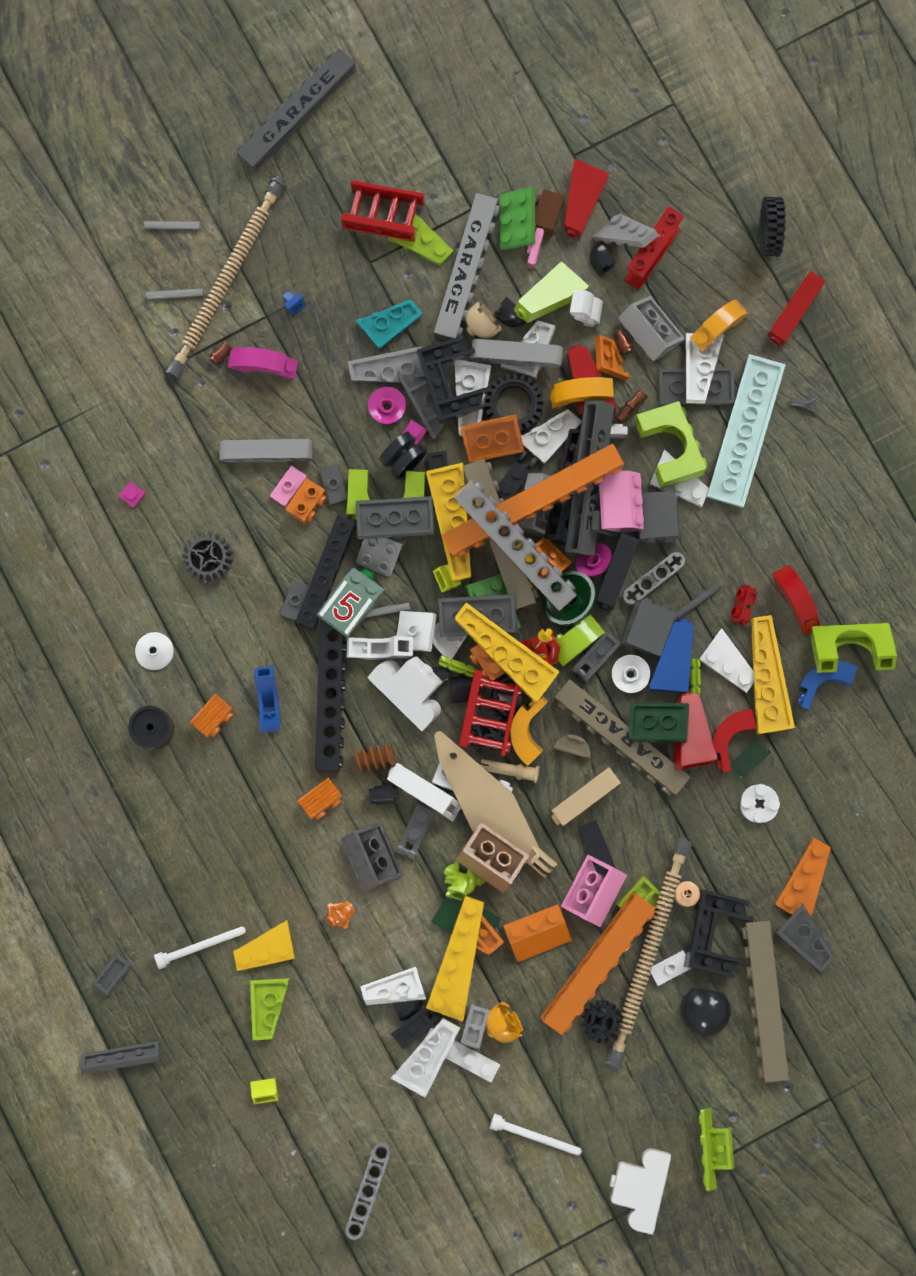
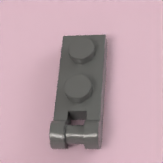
M606 631L574 666L571 672L574 675L580 676L582 678L581 681L586 684L621 643ZM585 664L590 668L588 672L582 669Z
M417 804L395 854L399 856L402 854L408 857V860H414L435 811ZM407 842L413 844L412 850L405 848Z

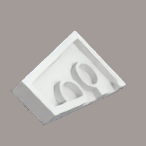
M537 320L523 337L522 342L550 344L556 327L555 325ZM508 364L500 366L501 369L533 379H537L541 368Z
M567 409L548 420V422L521 436L523 446L545 465L567 440L569 429H577L582 424V421Z
M416 967L360 986L366 1005L426 999Z

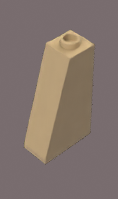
M607 768L551 811L553 813L551 815L552 819L557 825H566L619 786L621 782L612 770Z

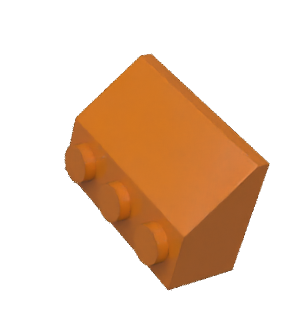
M558 904L503 926L517 962L572 941Z

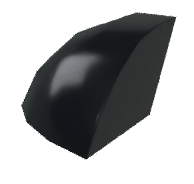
M597 242L592 247L589 257L591 266L601 277L615 267L616 260L602 244Z
M507 297L501 302L502 306L494 313V316L508 327L516 328L527 323L524 319L517 316L514 311L516 305Z
M449 677L451 703L468 702L473 678Z
M424 999L394 1003L393 1006L396 1013H398L400 1021L409 1019L422 1008Z

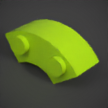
M591 615L574 624L575 627L564 636L559 634L555 638L561 645L558 661L563 666L575 659L605 633Z

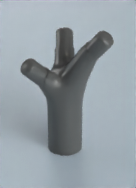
M816 397L809 400L792 398L791 406L802 407L813 412L816 416L819 415L812 407L817 400Z

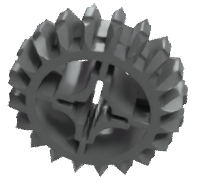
M201 532L200 539L194 535L195 542L188 540L189 545H191L190 548L184 546V550L188 553L182 554V557L186 558V560L182 561V564L188 565L185 571H191V578L196 576V580L199 582L203 577L204 583H207L208 578H210L211 582L214 583L215 576L221 580L220 574L222 572L224 575L228 574L225 568H232L227 562L234 561L233 557H229V555L233 554V551L227 550L231 545L225 543L226 539L224 537L219 540V534L216 533L212 538L211 532H208L207 537ZM211 543L205 550L197 549L203 544ZM216 545L222 550V560L215 556ZM210 554L213 559L206 561L203 556ZM193 555L201 559L199 570L193 564ZM211 565L218 566L213 571L205 572V570H208L209 566Z

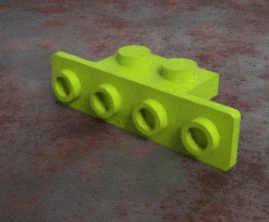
M705 1108L699 1114V1123L702 1126L700 1142L703 1145L702 1164L705 1169L703 1183L706 1186V1191H712L717 1189L716 1169H734L731 1128H713L711 1108Z

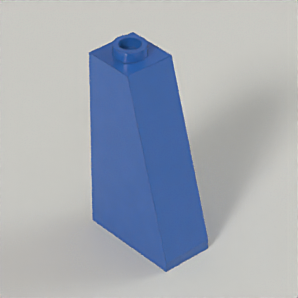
M677 619V622L672 624L648 691L680 694L689 691L693 623H689V620Z

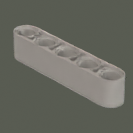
M474 339L472 347L476 352L470 355V359L483 363L560 368L563 347L551 344Z
M312 440L220 441L221 462H293L312 460Z
M380 1142L372 1150L345 1230L348 1238L352 1240L359 1239L365 1230L391 1153V1149L386 1143ZM379 1147L385 1148L387 1155L379 1157L376 1154V1149ZM373 1166L378 1167L380 1175L372 1176L369 1171L370 1168ZM371 1186L374 1193L367 1196L363 1193V1188ZM364 1205L367 1208V1213L364 1215L358 1214L356 1207ZM353 1224L358 1225L360 1233H351L350 1226Z

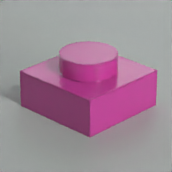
M411 420L403 433L409 431L416 439L415 444H419L428 431Z
M130 481L119 497L135 509L146 493Z

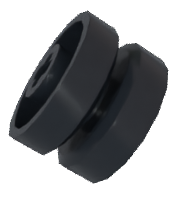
M409 431L396 438L379 458V461L385 467L392 466L391 474L397 480L406 476V471H412L427 454V450L421 443L415 444L416 439Z
M148 705L139 708L129 720L128 730L130 737L136 744L145 749H161L169 744L174 736L175 727L172 718L168 713L156 706ZM150 725H154V729L152 731H148V729H150Z

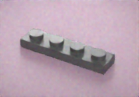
M159 1041L81 1054L80 1069L82 1074L158 1062L160 1061Z

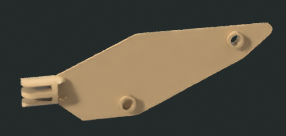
M436 732L434 737L439 762L472 831L474 832L482 822L528 854L529 857L525 863H528L541 876L546 878L547 873H550L553 870L552 867H556L557 863L539 848L514 794L443 732ZM452 752H455L457 754L456 758H453L451 756Z

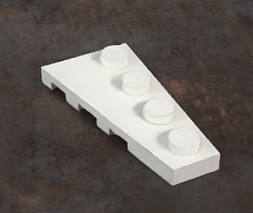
M686 333V403L705 404L724 334L702 352L690 339L694 333Z
M442 1019L391 1079L426 1097L460 1028Z

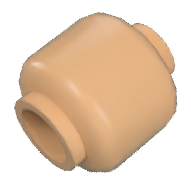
M681 882L674 889L676 890L673 894L675 895L674 899L681 906H693L699 900L700 891L693 882Z

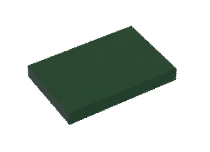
M631 703L629 742H688L689 703Z
M446 897L431 922L452 934L464 899L458 900ZM483 908L482 915L496 929L501 918Z

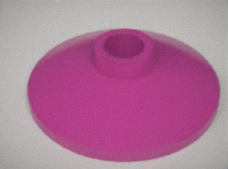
M392 387L377 389L372 393L368 401L370 415L374 420L382 424L397 422L404 415L406 409L404 396L400 391ZM386 404L391 406L389 410L384 409Z
M597 543L594 556L578 555L576 568L578 572H582L588 577L598 576L609 567L612 553L606 545Z

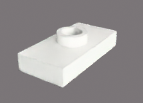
M683 950L651 967L652 971L650 973L657 986L690 970V968L683 967L686 956Z

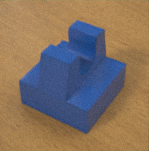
M287 291L283 295L286 299L284 306L292 317L306 306L303 297L299 293L293 296Z

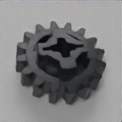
M485 710L484 714L481 715L480 711H477V717L500 721L501 719L500 716L494 717L495 712L488 715L487 710ZM471 725L470 733H472L473 729L477 732L478 737H482L480 728L484 729L485 726ZM488 727L490 734L486 733L483 738L503 741L501 734H504L505 730L498 729L497 733L493 728ZM475 744V750L482 747L483 752L486 751L487 746Z
M596 1000V1004L589 1003L590 1009L584 1008L586 1016H581L582 1019H585L581 1026L586 1027L583 1033L589 1034L588 1039L595 1040L596 1043L601 1041L602 1043H608V1039L614 1041V1034L620 1035L618 1028H623V1025L619 1024L623 1017L618 1016L621 1010L615 1009L616 1004H609L607 1000H604L603 1003L601 1000ZM605 1008L608 1012H603L600 1009ZM596 1031H601L603 1035L597 1034Z

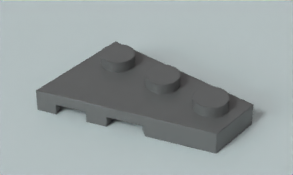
M803 903L776 932L820 972L835 957Z

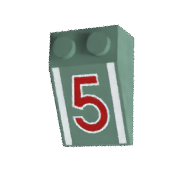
M353 567L317 613V616L348 638L379 602L384 589Z

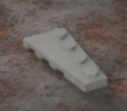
M619 214L612 217L610 222L596 232L592 238L596 243L603 240L604 243L610 244L613 241L617 245L627 243L628 246L644 248L659 235L655 229Z
M422 346L348 361L351 380L401 383L397 377L399 374L423 373L417 357V349L422 348Z

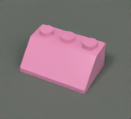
M621 471L614 476L612 474L605 476V480L599 483L602 529L621 533L643 530L644 517L640 473Z
M587 855L561 907L601 927L627 875ZM593 862L608 869L606 876L596 872Z

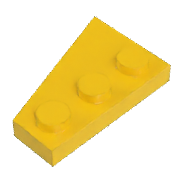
M288 920L235 950L234 957L237 971L295 959Z

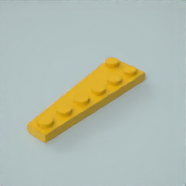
M463 463L426 471L441 537L442 534L467 521L466 510L454 497L465 486ZM442 537L452 582L471 578L469 549L466 555L460 558L458 556L453 557Z
M466 603L455 616L454 620L537 703L557 677L559 671Z
M772 615L752 618L756 734L793 729L795 726Z
M465 896L426 1007L429 1010L462 1022L465 1016L484 902Z

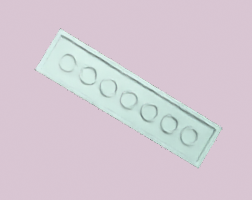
M751 354L748 355L707 498L741 508L744 507L785 364Z

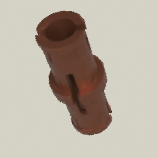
M639 389L629 401L627 400L624 403L625 406L614 418L620 424H624L633 413L638 411L637 408L648 398V395Z

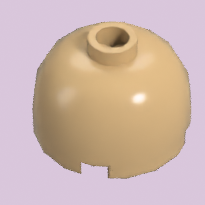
M479 301L468 310L466 314L468 327L466 329L472 337L476 335L480 339H490L502 330L500 324L496 326L494 323L497 320L485 305L482 304L480 306Z

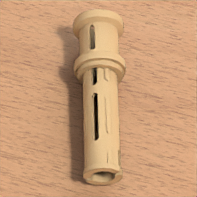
M483 758L481 760L483 764L481 766L488 772L515 776L517 780L526 779L537 783L540 766L534 768L524 766L523 763L512 765Z

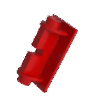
M741 585L737 590L735 605L730 613V622H739L743 626L749 623L752 610L746 607L747 605L754 606L757 596L756 589L751 587V585Z

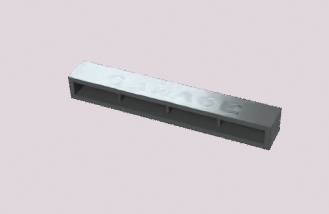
M340 48L336 52L333 51L328 56L327 61L323 65L320 64L315 69L314 74L310 78H306L297 91L295 90L290 94L286 103L280 104L276 109V113L272 117L266 118L263 126L259 130L256 129L251 134L250 139L238 147L237 155L239 160L256 173L356 71L355 62Z
M585 400L577 462L609 446L614 404L600 400ZM592 483L587 486L588 489L580 494L577 492L573 493L565 549L567 553L585 556L595 555L597 532L591 529L593 511H600L601 508L599 484L595 485Z

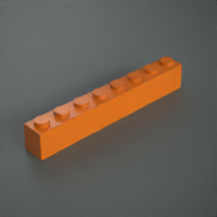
M634 891L631 893L543 1012L540 1018L544 1023L561 1035L570 1030L573 1025L572 1021L576 1016L581 1015L585 1003L595 996L596 988L599 984L602 985L606 981L607 973L611 968L614 969L617 966L621 954L629 950L630 942L634 937L640 935L644 923L653 917L655 907Z

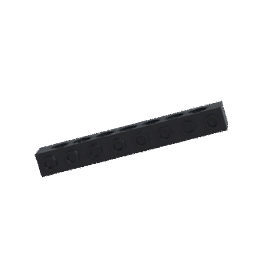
M320 619L315 771L339 772V769L343 768V756H340V748H344V737H341V729H344L345 719L341 718V710H345V698H342V691L346 690V679H342L343 672H346V660H343V653H347V641H344L343 634L322 619ZM337 633L339 638L337 641L331 642L328 639L329 635ZM330 652L338 653V658L335 661L328 660ZM336 671V679L329 680L327 678L328 672ZM332 689L337 692L336 697L328 699L326 696L327 692ZM328 709L336 710L334 718L326 717ZM328 728H334L336 731L335 735L331 738L325 735ZM333 747L335 749L332 757L325 756L326 748Z

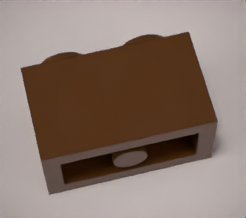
M543 189L541 195L538 194L535 202L537 206L535 212V231L537 228H541L544 230V234L553 236L564 204V195Z

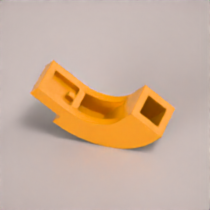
M732 300L710 316L690 339L704 352L725 331L733 326L736 327L750 313L738 300Z
M579 378L554 384V389L551 390L550 394L552 408L559 409L570 403L585 400H600L604 402L614 397L613 378Z
M544 696L537 703L532 701L529 704L530 709L523 704L517 711L511 726L513 748L527 766L543 751L532 739L529 726L531 719L547 704L548 700Z

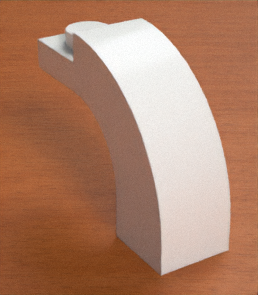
M393 636L384 639L347 638V658L393 660L413 656V637Z

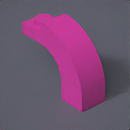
M234 348L230 351L228 368L243 373L262 371L288 379H295L298 360L286 357V354L267 349Z

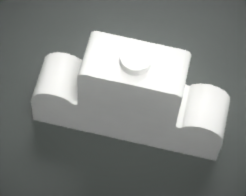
M417 656L408 660L401 669L396 661L386 660L378 665L367 677L421 731L428 728L441 713L439 703L435 700H429V697L442 684V681L433 673L432 668L424 664Z
M647 1149L641 1156L643 1167L620 1161L616 1175L611 1177L610 1187L613 1188L610 1199L614 1204L634 1208L628 1213V1222L637 1231L653 1235L671 1159V1154L668 1152Z

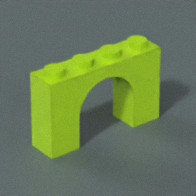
M679 401L637 414L634 421L640 438L660 432H668L676 435L684 446V454L681 457L657 465L655 475L661 489L704 476L707 469L706 459L700 454L699 442L695 441L693 437V427L691 424H688L686 410L684 407H681Z
M349 469L347 516L352 521H357L356 501L370 500L368 497V470ZM406 471L405 494L403 498L425 497V472Z
M889 623L812 626L811 645L817 673L837 672V648L845 644H858L867 648L872 654L875 670L895 669L897 653Z

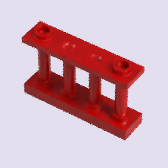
M351 180L352 193H355L351 212L342 214L341 223L343 229L415 242L417 236L416 227L412 226L417 205H425L423 193L370 184L362 180ZM363 195L373 197L368 217L358 216ZM381 198L392 200L387 220L385 221L376 219ZM399 202L410 204L404 224L394 222Z
M669 206L653 228L659 236L644 248L640 247L628 264L627 269L630 271L624 278L626 283L640 291L679 234L681 228L678 225L683 220L684 215Z
M475 670L458 746L466 749L467 744L471 745L473 743L501 749L500 756L504 757L505 753L510 751L511 742L508 739L517 696H521L522 689L516 683L512 685L485 679L482 676L483 671ZM484 686L512 692L511 704L481 698L478 695L479 687L483 688ZM481 705L509 711L507 723L477 717V714H474L475 706L479 707ZM477 724L505 730L503 742L473 736V733H470L471 725L475 726Z

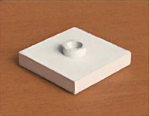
M400 611L397 636L413 637V651L431 652L437 614Z

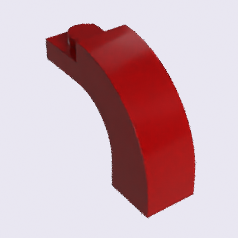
M789 565L772 573L777 589L789 602L801 632L805 635L812 631V626H821L817 617L819 614L816 606L797 573Z
M753 709L739 711L730 715L716 728L712 741L716 755L719 757L716 760L717 769L721 770V773L731 771L728 756V743L731 737L738 732L755 729Z

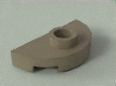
M569 734L563 736L556 741L553 749L590 760L591 751L589 745L578 735Z

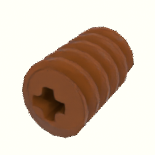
M384 744L383 750L377 745L376 751H373L370 746L367 753L364 748H361L360 754L354 749L356 765L361 772H364L365 766L368 771H372L373 765L376 770H379L380 764L385 769L388 762L391 767L395 766L393 744L391 749H389L387 744Z

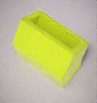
M448 564L440 566L433 571L442 593L462 586L461 581L452 582Z
M276 1078L250 1082L254 1104L278 1101Z

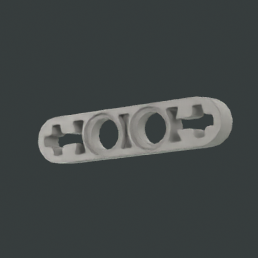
M679 552L670 554L624 591L623 601L630 606L635 604V601L632 599H627L628 592L633 594L637 590L635 586L640 591L636 594L635 599L640 600L646 597L684 566V556ZM673 557L675 559L680 558V565H673L671 567L673 571L670 572V569L667 565H670L673 562ZM659 568L665 569L667 572L666 577L659 578L656 575V570ZM643 580H649L652 583V587L649 590L641 587Z

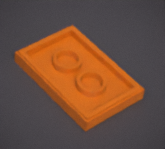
M517 414L462 425L460 427L469 463L483 458L489 460L525 451Z

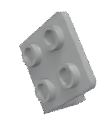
M408 537L364 539L356 559L357 564L387 577L391 576L400 550L405 545Z

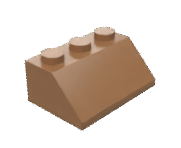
M481 822L455 860L504 893L516 878L529 855Z

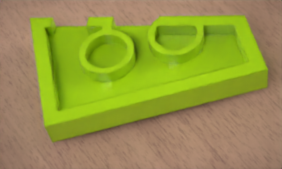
M416 213L412 226L416 227L417 236L415 242L388 237L389 241L395 242L407 250L416 252L421 257L440 266L454 253Z
M290 978L250 980L252 1040L273 1039Z

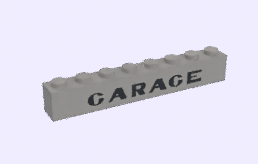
M479 193L475 195L436 323L434 338L448 341L462 336V321H466V314L468 312L466 308L468 303H472L474 296L472 288L477 286L479 275H477L478 268L482 269L485 259L482 258L484 251L487 252L489 247L488 235L493 233L495 223L492 222L494 216L498 217L500 206H498L497 198Z

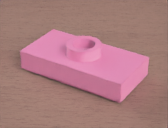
M541 228L536 230L535 244L528 246L527 253H530L527 262L528 269L534 270L544 236V230Z
M291 465L270 497L286 508L307 476Z

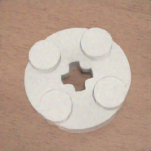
M763 784L753 785L747 788L741 795L740 809L744 817L749 821L765 823L776 816L780 802L776 792L769 786ZM756 799L764 801L763 809L755 807Z

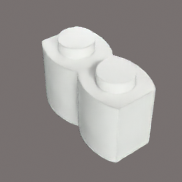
M586 290L573 291L570 314L574 316L575 320L583 322L584 326L594 327V325L600 324L603 301L594 297L592 293Z

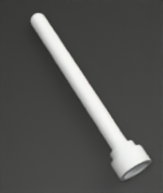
M239 927L169 954L157 953L154 955L159 969L165 968L172 960L243 935L246 929Z
M493 1115L489 1127L491 1130L501 1131L503 1129L574 1155L582 1153L579 1147L505 1122V1119L500 1115Z

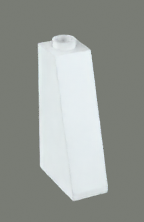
M399 763L390 769L387 780L448 820L454 821L461 810L457 800Z

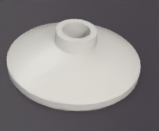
M157 632L144 635L138 641L135 649L137 661L148 670L165 668L171 662L174 654L170 639ZM152 647H156L157 649L156 653L154 654L150 653V649Z
M625 655L615 662L612 668V679L616 687L621 691L636 693L644 689L648 684L650 669L647 662L641 657ZM627 672H633L634 677L629 678L627 676Z

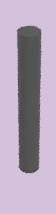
M716 582L678 610L674 622L720 590V585Z

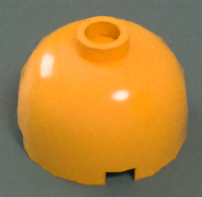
M500 1002L490 1010L486 1023L487 1034L502 1043L512 1042L523 1035L520 1034L523 1031V1027L515 1012L511 1014L507 1009L510 1006L505 1002Z

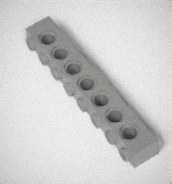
M470 480L454 495L455 499L560 611L576 596L574 591L576 587L569 580L564 581L561 577L563 573L556 566L552 568L548 563L550 559L543 552L539 554L535 549L537 545L530 538L527 540L522 535L524 531L519 525L516 524L514 526L509 521L511 517L505 510L500 511L496 507L498 503L492 496L487 497L483 493L485 489L478 481L474 483ZM475 498L483 499V503L480 506L472 504ZM494 512L496 517L493 520H487L486 514ZM502 526L509 527V531L506 534H500L499 529ZM515 540L522 541V545L519 548L512 547V543ZM528 554L535 556L532 562L525 561V557ZM541 568L548 570L544 576H539L538 571ZM559 582L560 587L557 590H552V583Z

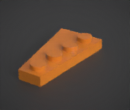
M812 838L774 905L792 915L803 903L812 917L831 847L816 838Z

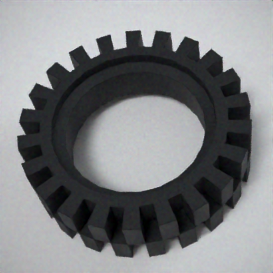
M764 197L762 200L758 234L760 238L759 249L762 256L779 257L783 251L784 232L786 231V211L783 197Z
M513 373V376L506 374L503 378L499 377L488 388V392L485 395V413L488 416V420L503 417L496 407L497 398L506 389L519 388L528 394L532 403L529 413L524 418L518 420L520 432L525 433L527 429H532L534 424L538 423L542 415V392L538 389V385L533 383L531 378L527 379L522 374L517 376L516 373Z

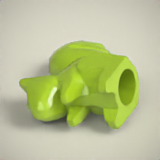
M458 861L444 869V874L447 876L444 883L451 885L447 888L448 892H446V897L463 900L465 896L474 891L476 885L481 886L486 882L469 869L466 874L459 872Z

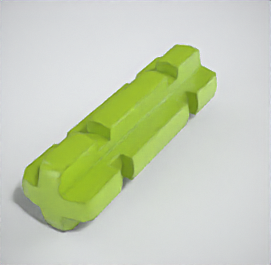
M444 655L438 661L440 667H448V670L459 674L464 673V676L473 677L475 671L473 666H465V663L454 659L449 660V657Z
M691 659L690 692L692 694L699 693L700 695V659Z

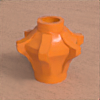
M349 901L339 904L329 903L327 905V923L331 927L337 926L346 930L349 920L355 914L353 905Z

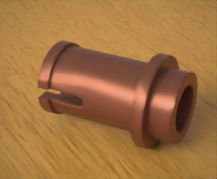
M620 330L613 335L620 348L619 352L623 356L633 351V345L629 343L624 330Z
M224 341L214 353L210 354L211 357L209 359L218 366L223 363L222 360L233 348Z

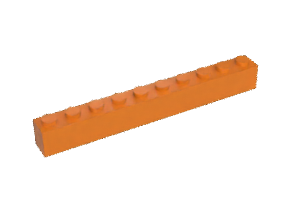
M612 443L507 499L496 507L500 511L505 510L511 517L509 521L514 526L516 524L519 525V522L524 519L529 521L537 516L536 513L541 510L546 512L552 509L554 503L558 501L563 503L569 500L571 494L575 492L580 494L586 491L588 485L592 483L597 485L603 482L605 476L609 474L614 476L620 473L624 463ZM494 512L486 514L487 520H493L496 517ZM473 518L442 534L452 556H458V558L468 553L467 550L472 547L476 549L483 546L485 540L491 538ZM502 526L499 529V533L502 534V531L509 529V527Z

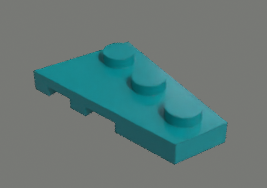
M408 300L379 313H373L371 316L363 319L359 318L356 320V323L380 350L421 318L423 313L412 300Z

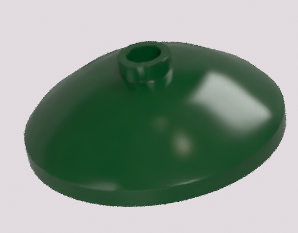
M578 571L564 572L561 576L565 582L569 580L576 587L574 589L576 596L560 611L543 594V611L548 619L557 625L569 626L576 624L587 617L594 607L596 601L595 585L587 575ZM554 582L551 585L552 590H557L560 587L559 582Z

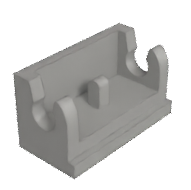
M474 1004L470 1005L460 1040L461 1044L480 1048L490 1010Z

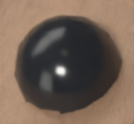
M692 988L683 997L680 1006L681 1017L685 1025L693 1033L701 1036H710L721 1032L728 1024L731 1016V1004L726 994L717 991Z

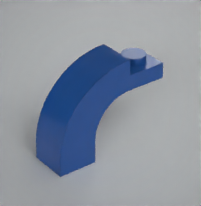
M838 661L837 672L817 673L816 668L811 670L798 687L805 691V693L801 692L798 703H800L799 709L809 710L815 691L821 683L833 681L850 686L858 666Z
M274 666L254 668L261 733L280 730L281 713Z

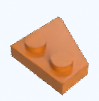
M598 335L595 338L597 370L624 381L630 378L629 373L624 372L621 363L624 361L618 352L615 341Z
M482 915L476 949L489 955L505 941Z

